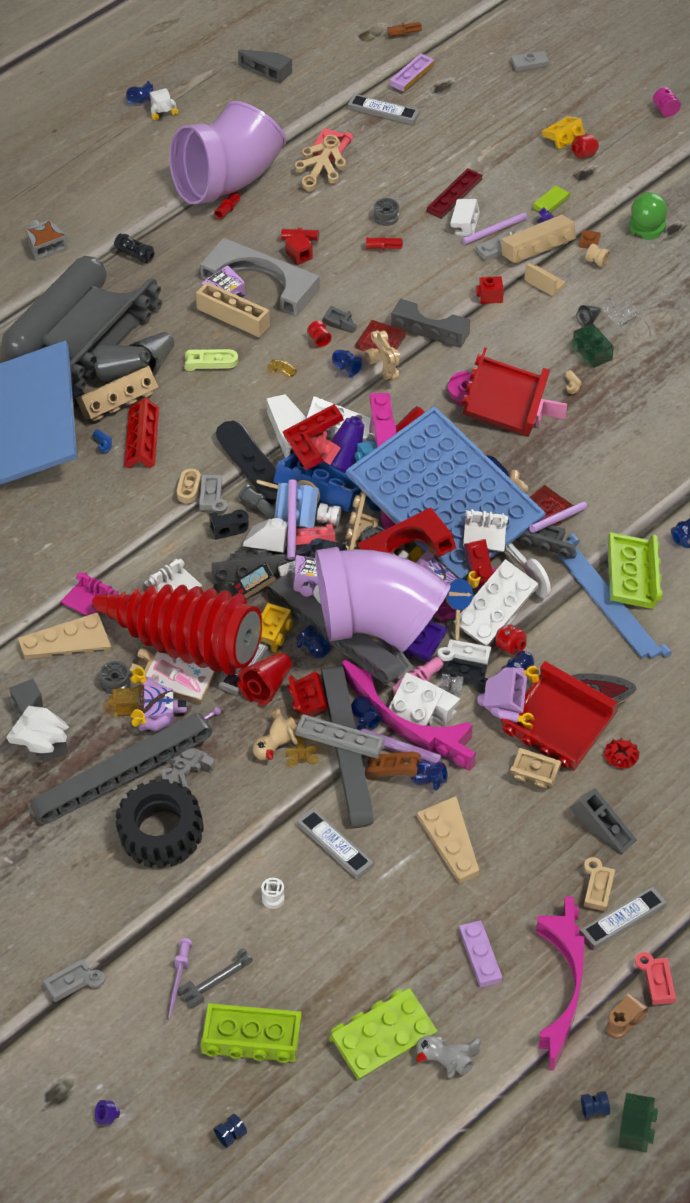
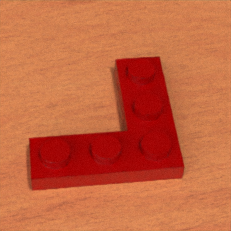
M335 404L282 431L305 470L323 462L320 453L310 438L344 421L341 412Z

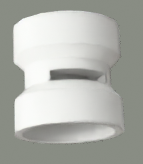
M320 503L317 512V523L324 524L327 522L333 526H338L341 507H329L327 504Z
M278 878L266 879L261 886L262 903L269 909H277L285 901L284 884Z

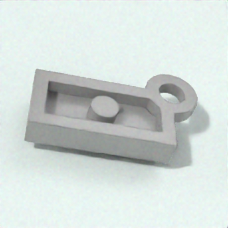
M202 475L200 510H212L218 514L227 511V502L221 499L222 475ZM217 505H222L223 507H222V508H217L216 506H217Z

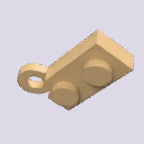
M591 857L584 863L585 871L591 874L584 907L607 911L615 869L602 867V862L598 858ZM590 864H596L597 867H596V868H590L589 865H590Z

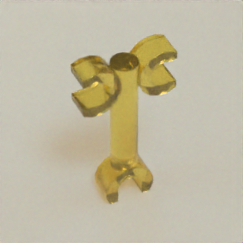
M295 735L298 744H296V750L292 748L286 750V757H294L287 759V765L294 767L298 763H318V756H310L311 754H316V746H309L305 749L303 737Z

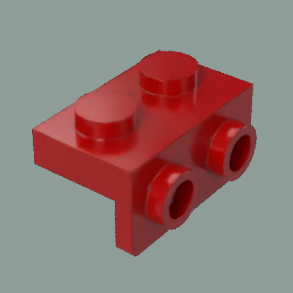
M316 671L299 680H296L293 675L288 677L290 683L288 690L294 698L292 705L297 714L300 713L301 715L304 714L312 717L328 709L320 675Z

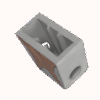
M37 220L30 222L29 228L26 229L27 240L36 261L68 249L66 234L49 220L39 223Z

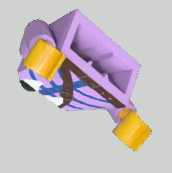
M430 547L429 551H426L416 562L439 576L445 583L449 584L454 579H461L437 557H434L436 554ZM475 571L470 572L467 578V582L472 588L478 587L481 578L473 579L476 574Z
M530 666L527 670L514 667L503 668L496 676L486 681L485 693L478 696L479 705L491 711V714L499 719H508L513 723H517V721L522 722L526 729H532L533 725L526 723V721H535L534 716L531 713H525L521 716L519 713H523L527 677L532 683L538 682V668L535 666Z
M136 667L132 671L131 681L135 684L141 682V685H139L138 709H135L130 715L131 718H134L131 721L134 727L139 726L140 731L151 730L158 732L174 724V713H187V701L174 700L172 688H167L148 676L145 677V671L141 667Z

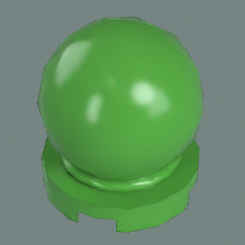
M646 192L639 195L631 207L632 216L629 222V229L633 235L636 233L642 236L644 240L659 238L660 234L666 230L667 203L657 193Z

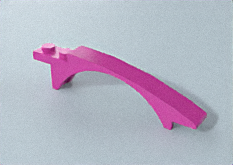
M370 393L369 397L371 408L369 433L373 434L377 447L396 434L390 393ZM381 510V526H383V529L386 530L396 525Z
M347 660L342 662L345 679L369 709L399 736L419 748L431 752L435 750L441 756L447 757L459 767H464L469 771L475 766L476 752L465 747L472 738V724L466 722L454 726L431 727L407 721L393 713L381 701L375 691L371 673Z
M565 897L564 916L538 915L537 934L552 943L562 953L571 968L575 984V992L568 1008L554 1023L540 1031L539 1049H549V1070L555 1069L564 1050L575 1019L582 983L584 936H579V925H575V920H578L579 908L574 906V897Z

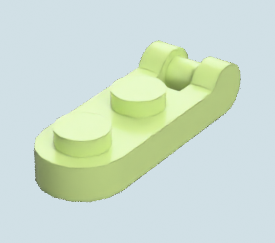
M230 349L187 350L185 352L186 361L184 368L190 372L195 369L233 368L238 364V354Z

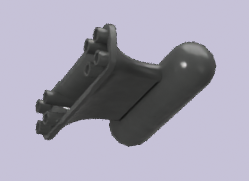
M83 256L76 259L7 329L2 337L1 347L7 357L14 359L42 349L44 346L48 347L66 340L69 345L72 386L84 390L86 380L88 378L93 380L97 375L94 363H97V356L94 357L96 347L101 344L119 345L143 320L148 322L152 316L151 311L153 309L159 310L162 306V300L158 299L161 286L157 285L156 280L150 278L140 288L132 292L115 293L101 289L107 276L103 263L95 257Z

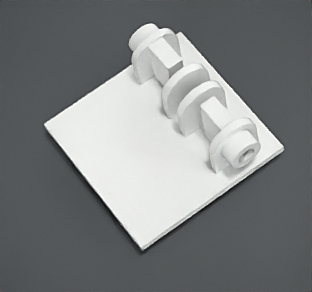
M471 509V511L466 510L463 547L464 543L486 539L488 550L504 552L508 516L504 515V513L501 515L492 514V512L486 513V511L478 512L474 511V509Z
M181 558L175 559L169 566L165 565L164 569H159L157 573L150 575L149 579L144 582L147 587L155 585L158 591L166 584H170L174 590L179 585H185L189 590L195 586L202 587L183 568L185 563Z
M406 672L389 709L407 721L427 726V724L431 725L434 720L432 714L444 690Z

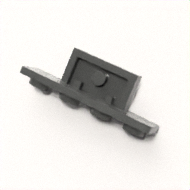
M553 525L535 533L527 530L514 540L521 542L525 546L538 547L545 552L558 553L566 558H575L577 555L574 544L562 541L566 533L565 529Z
M259 548L249 552L237 550L230 554L229 561L211 563L213 582L236 581L265 562L274 576H280L278 567L292 562L294 559H288L287 554L272 555L271 550Z

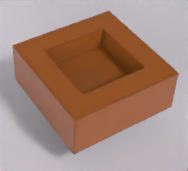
M583 230L579 247L588 249L591 244L599 245L601 232Z

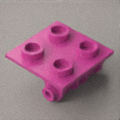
M79 572L76 577L78 583L61 600V603L85 616L97 612L100 614L101 612L92 606L94 596L99 594L116 595L119 592L112 589V586L103 584L101 580L97 581V578H91L87 573Z

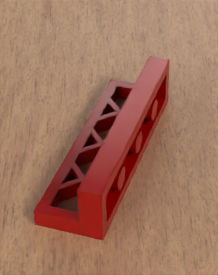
M146 397L129 408L124 466L127 468L132 467L138 462H141L149 469L155 465L159 407Z

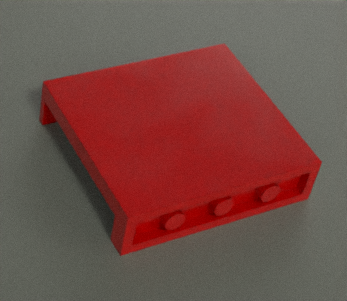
M484 347L482 355H477L474 364L478 367H473L470 376L473 382H468L465 391L469 394H464L461 406H464L462 414L529 437L550 370L543 368L541 374L537 375L485 357L487 348Z
M544 661L540 666L541 674L539 675V681L533 683L526 692L523 713H519L521 716L525 713H531L534 716L535 721H526V723H531L533 728L526 729L522 722L517 721V723H513L508 719L501 718L502 728L507 735L511 737L516 736L526 746L535 747L542 755L562 762V767H569L575 771L618 712L617 701Z

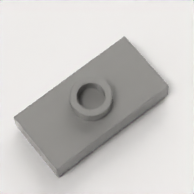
M545 51L511 56V62L516 72L549 66V60Z

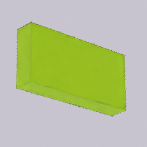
M555 185L533 203V208L540 211L545 207L552 213L570 198V193Z

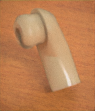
M569 370L565 373V378L569 381V385L566 384V390L569 394H576L582 382L572 370Z
M511 470L509 478L526 494L528 486L519 479V471Z

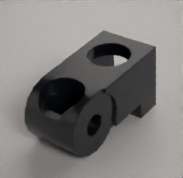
M235 510L224 515H218L217 512L209 513V526L214 539L218 540L245 533L249 528L248 513L244 510Z

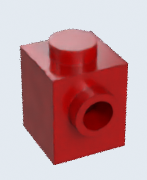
M302 232L285 239L286 253L296 265L313 259V245L310 239L306 238Z
M502 276L479 277V285H476V297H480V303H503L504 287Z

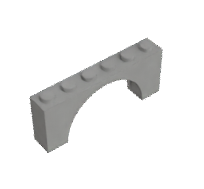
M225 238L218 243L200 264L201 278L204 280L227 265L235 273L260 271L274 276L285 288L280 296L281 311L296 317L320 290L319 275Z

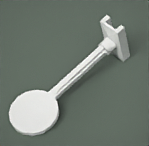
M512 543L505 547L509 555L524 568L526 575L538 583V587L534 592L542 598L549 596L551 592L550 581L542 565L536 559L526 560Z

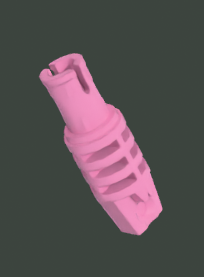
M434 657L424 666H417L409 674L429 682L431 676L443 668V662L440 658ZM404 676L398 681V683L395 686H393L394 696Z

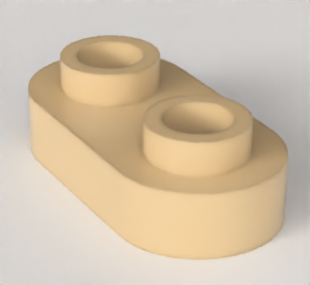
M189 468L181 473L177 487V498L180 502L192 503L196 500L201 484V474L198 470Z

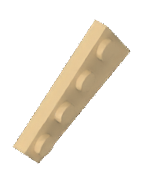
M98 612L18 638L25 659L52 657L53 654L72 655L73 652L83 651L85 653H93L94 650L103 649L104 651H112Z
M452 797L417 812L419 822L458 883L460 884L479 876V867L457 797Z

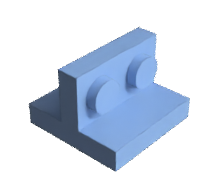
M278 483L274 518H280L288 522V484ZM297 485V527H314L319 488Z

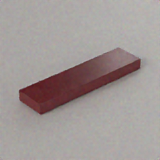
M467 168L427 207V212L442 219L455 207L457 199H463L482 180L483 175Z

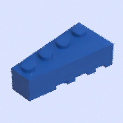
M295 453L277 463L273 482L288 484L289 480H296L297 482L301 480L309 481L319 488V501L331 506H340L341 510L346 512L355 509L353 501L356 495L359 496L362 490L346 474L323 461L305 470Z

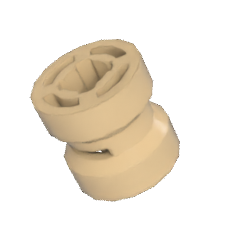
M591 244L585 259L588 262L597 263L600 267H605L611 252L605 248L600 249L596 244Z

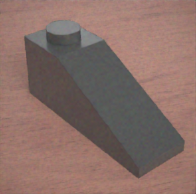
M241 49L238 51V65L281 84L292 74V59L282 54Z
M596 788L583 794L570 806V809L584 826L618 853L623 854L637 841Z

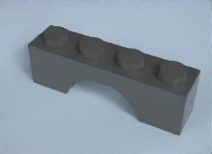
M400 298L391 312V327L461 348L470 333V319L454 314L441 320L429 319L419 312L417 303Z
M34 679L9 688L11 696L8 697L11 708L17 710L16 717L18 720L28 706L43 707L42 695ZM67 743L52 744L54 747L53 752H35L36 756L40 755L45 763L67 754Z

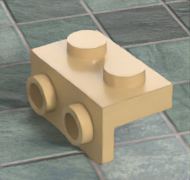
M519 748L514 765L511 766L510 771L517 780L526 782L529 779L535 781L534 785L547 789V786L554 787L562 762Z

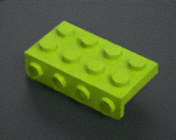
M610 532L607 537L610 601L654 609L657 602L661 601L663 590L660 589L662 574L659 573L661 559L658 558L660 543L657 542V535L652 534L650 539L646 540Z
M410 988L402 991V989L397 990L390 995V1000L384 1003L382 1000L378 1001L370 1007L371 1011L366 1014L360 1012L351 1018L352 1022L344 1026L341 1023L331 1030L332 1034L329 1037V1041L331 1043L334 1042L357 1080L362 1079L412 1049L420 1038L428 1035L434 1036L438 1032Z
M208 1003L203 1038L200 1043L201 1054L212 1057L218 1055L230 1056L234 1059L242 1057L253 1058L257 1061L277 1060L280 1063L296 1062L302 1012Z

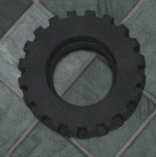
M156 779L149 780L148 784L144 785L141 783L137 785L136 790L131 789L126 793L127 799L122 798L119 803L120 808L116 811V828L125 852L135 862L140 864L143 861L144 866L150 868L153 865H157V868H164V865L170 864V866L177 865L176 862L179 860L185 861L188 859L189 852L193 854L196 851V844L201 843L204 824L198 800L187 787L182 788L181 783L176 781L170 783L168 779H161V782H156ZM156 812H171L180 817L177 826L164 835L152 836L139 830L142 822Z

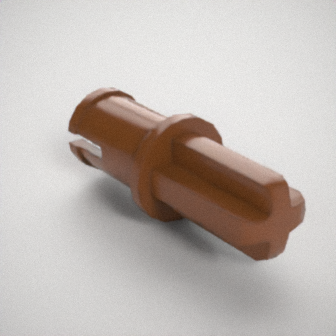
M420 22L387 27L389 38L400 35L407 36L409 33L422 31V25Z

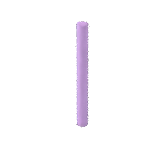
M525 212L466 236L462 238V242L464 245L526 220L527 215Z
M296 480L288 481L287 558L290 560L296 559Z
M584 501L530 525L529 530L535 533L585 510L587 504Z

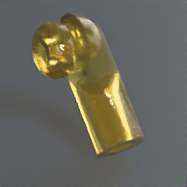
M272 359L271 363L268 364V369L272 372H276L280 368L290 377L297 373V369L287 361Z

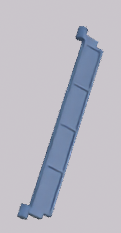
M573 533L567 537L569 540L567 543L574 544L575 547L580 542ZM577 548L575 558L562 557L556 553L562 563L641 659L647 656L653 659L661 654L668 657L672 654V651L666 644L658 647L623 603L610 601V587Z

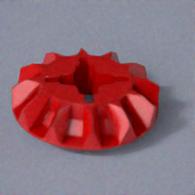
M621 737L619 740L612 739L611 743L606 744L604 756L610 765L624 769L632 767L637 763L640 751L637 749V744H632L631 740L625 741ZM618 749L626 751V756L622 753L618 754Z

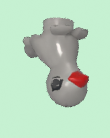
M431 1035L424 1036L418 1040L416 1044L417 1063L426 1060L439 1061L447 1068V1077L449 1079L455 1077L457 1072L461 1075L468 1073L474 1065V1060L471 1056L480 1053V1037H475L467 1045L451 1044L444 1046L445 1039L442 1040L441 1037Z

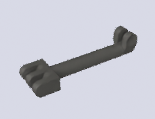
M242 948L237 952L238 960L196 987L191 981L187 982L177 992L180 996L183 995V1000L188 1002V1006L193 1009L204 1002L202 993L252 963L253 958L249 954L247 955V951Z

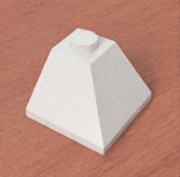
M273 518L252 526L243 542V546L284 552L288 544V522L280 518Z

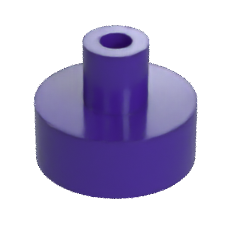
M543 207L539 211L542 217L537 222L542 223L554 218V216Z
M100 1100L97 1103L95 1119L98 1124L111 1125L115 1118H119L120 1110L116 1108L113 1101Z

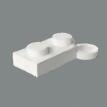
M450 639L448 647L440 648L437 656L443 661L458 658L488 665L491 647Z

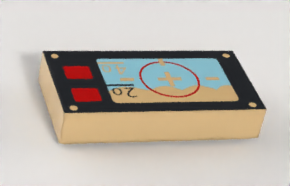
M265 562L231 584L235 587L236 594L242 593L248 598L276 579Z

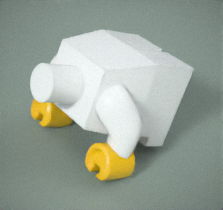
M166 88L149 92L152 105L151 117L153 120H156L155 118L159 119L158 113L164 111L168 112L170 110L172 115H175L174 113L178 114L176 102L170 99Z

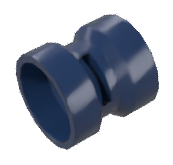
M606 1091L597 1092L594 1096L590 1094L581 1095V1107L585 1119L593 1118L598 1114L601 1116L610 1115V1104Z
M236 1114L229 1116L224 1124L220 1123L213 1128L217 1139L226 1148L231 1146L236 1138H242L247 1134L244 1123Z

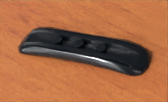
M234 420L223 422L217 427L216 437L224 451L242 470L259 494H263L267 500H276L278 489L256 483L257 480L278 485L273 482L276 467L258 447L241 423Z

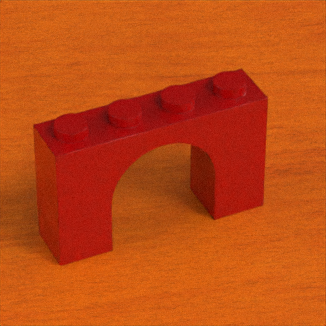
M431 507L358 543L359 550H374L393 554L403 544L415 541L423 542L433 550L438 558L457 549L451 531Z

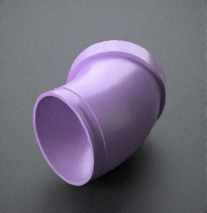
M241 101L228 102L218 118L209 125L202 123L181 126L175 132L170 146L171 175L179 195L189 204L210 203L217 200L218 197L231 194L249 185L260 177L279 155L281 148L284 147L287 141L285 133L263 111Z
M338 547L315 551L319 594L326 631L330 641L352 638L354 633H364L383 639L402 653L412 644L431 620L451 585L442 581L439 576L425 567L391 553L374 550L339 551Z

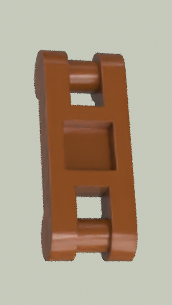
M411 751L380 754L378 759L369 757L367 762L369 767L365 770V776L369 780L395 775L415 777L421 755L418 752Z

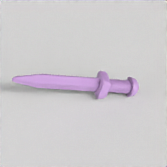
M183 938L179 941V955L174 960L175 967L178 970L170 1001L169 1019L175 1004L182 969H188L189 965L187 957L189 948L192 947V941L189 938Z

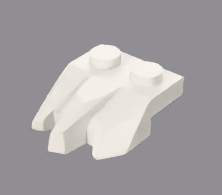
M28 706L6 738L9 743L26 745L30 752L49 753L54 750L52 744L66 742L67 736L63 731L67 730L69 726L46 708Z

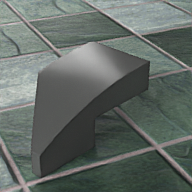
M333 306L329 307L322 320L326 325L345 331L355 332L357 325L354 324L351 318L352 314L350 311L345 313Z

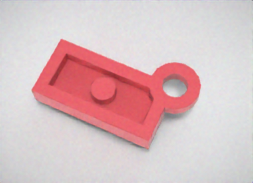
M325 430L313 436L311 441L317 448L323 461L330 465L339 452L340 447L325 439L327 436V431Z
M647 952L637 954L635 965L641 970H646L645 974L652 1005L675 1003L676 996L668 958L653 959L652 955ZM643 958L647 959L648 963L643 964L640 960Z

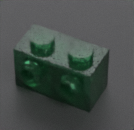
M593 323L573 332V348L578 350L583 359L593 368L613 360L614 346Z
M626 1093L617 1147L647 1152L648 1143L653 1144L655 1129L650 1128L651 1122L656 1123L658 1108L654 1107L655 1098Z

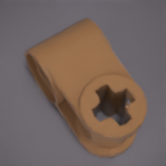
M627 994L609 1013V1022L606 1026L609 1036L617 1039L624 1037L636 1024L643 1020L649 1008L632 994Z

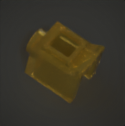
M139 686L132 689H113V695H109V708H113L114 717L130 716L135 709H138Z

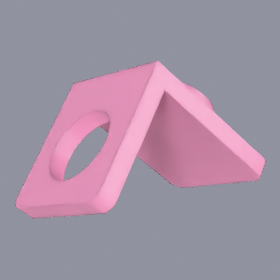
M541 399L536 417V428H539L542 415L565 419L567 404Z

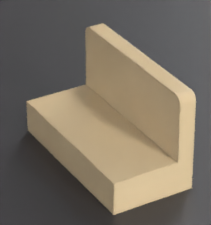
M530 263L525 265L524 280L553 297L565 288L566 282L537 265L534 266Z

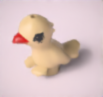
M280 709L272 711L271 716L274 721L269 735L259 737L253 744V754L259 760H272L276 748L289 741H292L295 745L298 744L295 737L297 726L293 718L285 720Z

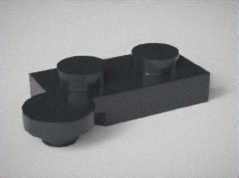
M316 538L309 545L298 547L295 552L296 555L309 557L312 554L315 558L316 550L338 547L339 551L347 550V547L343 543Z
M453 658L450 661L444 662L441 678L474 684V689L477 692L485 693L486 681L488 680L485 676L488 665Z

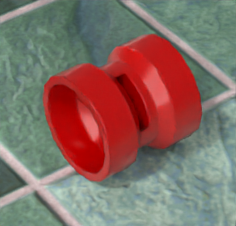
M314 321L307 328V333L313 338V342L317 347H324L331 342L332 335L322 321Z

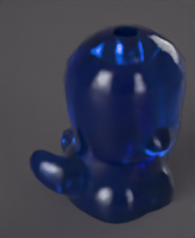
M147 81L143 87L133 86L128 88L126 99L130 103L142 104L145 100L151 102L149 92H153V84Z
M339 349L332 354V363L340 367V370L346 369L349 378H352L362 368V357L354 356L349 350Z
M690 518L686 521L678 522L676 527L671 528L673 541L684 548H690L688 543L690 539Z
M312 625L306 627L296 637L297 647L306 646L315 658H323L330 652V643L321 634H316Z
M520 651L515 657L509 659L507 665H504L501 670L506 667L527 670L528 667L534 666V657L527 651Z
M359 696L353 700L351 704L352 713L359 719L361 724L357 726V729L361 731L362 729L373 730L377 728L383 719V716L378 713L377 708L373 706L367 697Z
M436 762L435 765L419 763L417 764L418 771L416 776L410 777L416 785H426L433 782V789L437 791L440 784L447 782L448 773L443 762Z

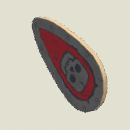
M594 673L572 675L574 678L617 701V704L629 699L637 690L634 683L617 676Z

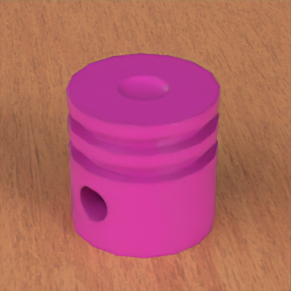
M660 88L653 95V102L663 116L670 117L679 111L681 103L670 88Z

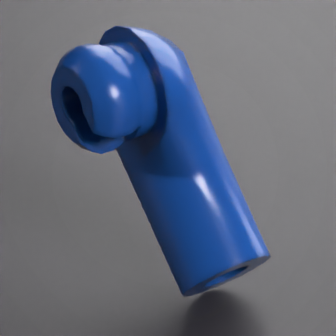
M96 429L92 437L100 442L98 448L103 453L109 452L112 448V438Z

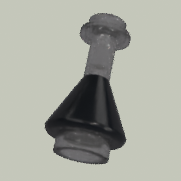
M605 298L603 304L597 307L581 305L576 313L577 321L581 325L592 326L600 313L604 311L611 313L616 307L615 301L611 298Z

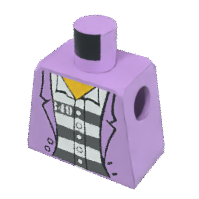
M228 265L201 283L203 286L206 282H209L247 300L244 281Z
M296 555L293 590L308 597L313 594L314 588L318 585L315 558Z

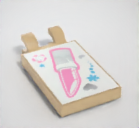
M140 648L138 652V657H140L138 664L146 666L144 669L145 677L148 676L155 682L167 688H172L175 698L202 705L217 672L212 671L209 667L200 668L194 662L191 664L185 663L180 657L173 659L166 653L156 652L153 655L144 648ZM132 664V666H131V668H130V673H132V671H133L136 667H141V666L136 665V664Z

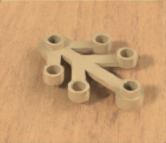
M327 135L321 144L303 148L302 155L306 160H299L295 163V170L299 173L304 172L306 167L316 164L311 174L304 176L302 179V186L308 192L313 191L317 187L316 179L323 166L328 173V181L330 183H337L339 181V174L334 170L328 158L330 153L335 158L336 169L343 170L346 167V160L342 158L338 150L340 140L335 135ZM323 151L321 155L313 157V153Z
M377 330L371 332V339L378 349L370 348L365 350L364 354L367 363L371 365L377 363L378 360H383V378L385 380L391 379L392 381L399 379L400 375L396 368L401 360L399 351L388 344L386 331L379 332Z

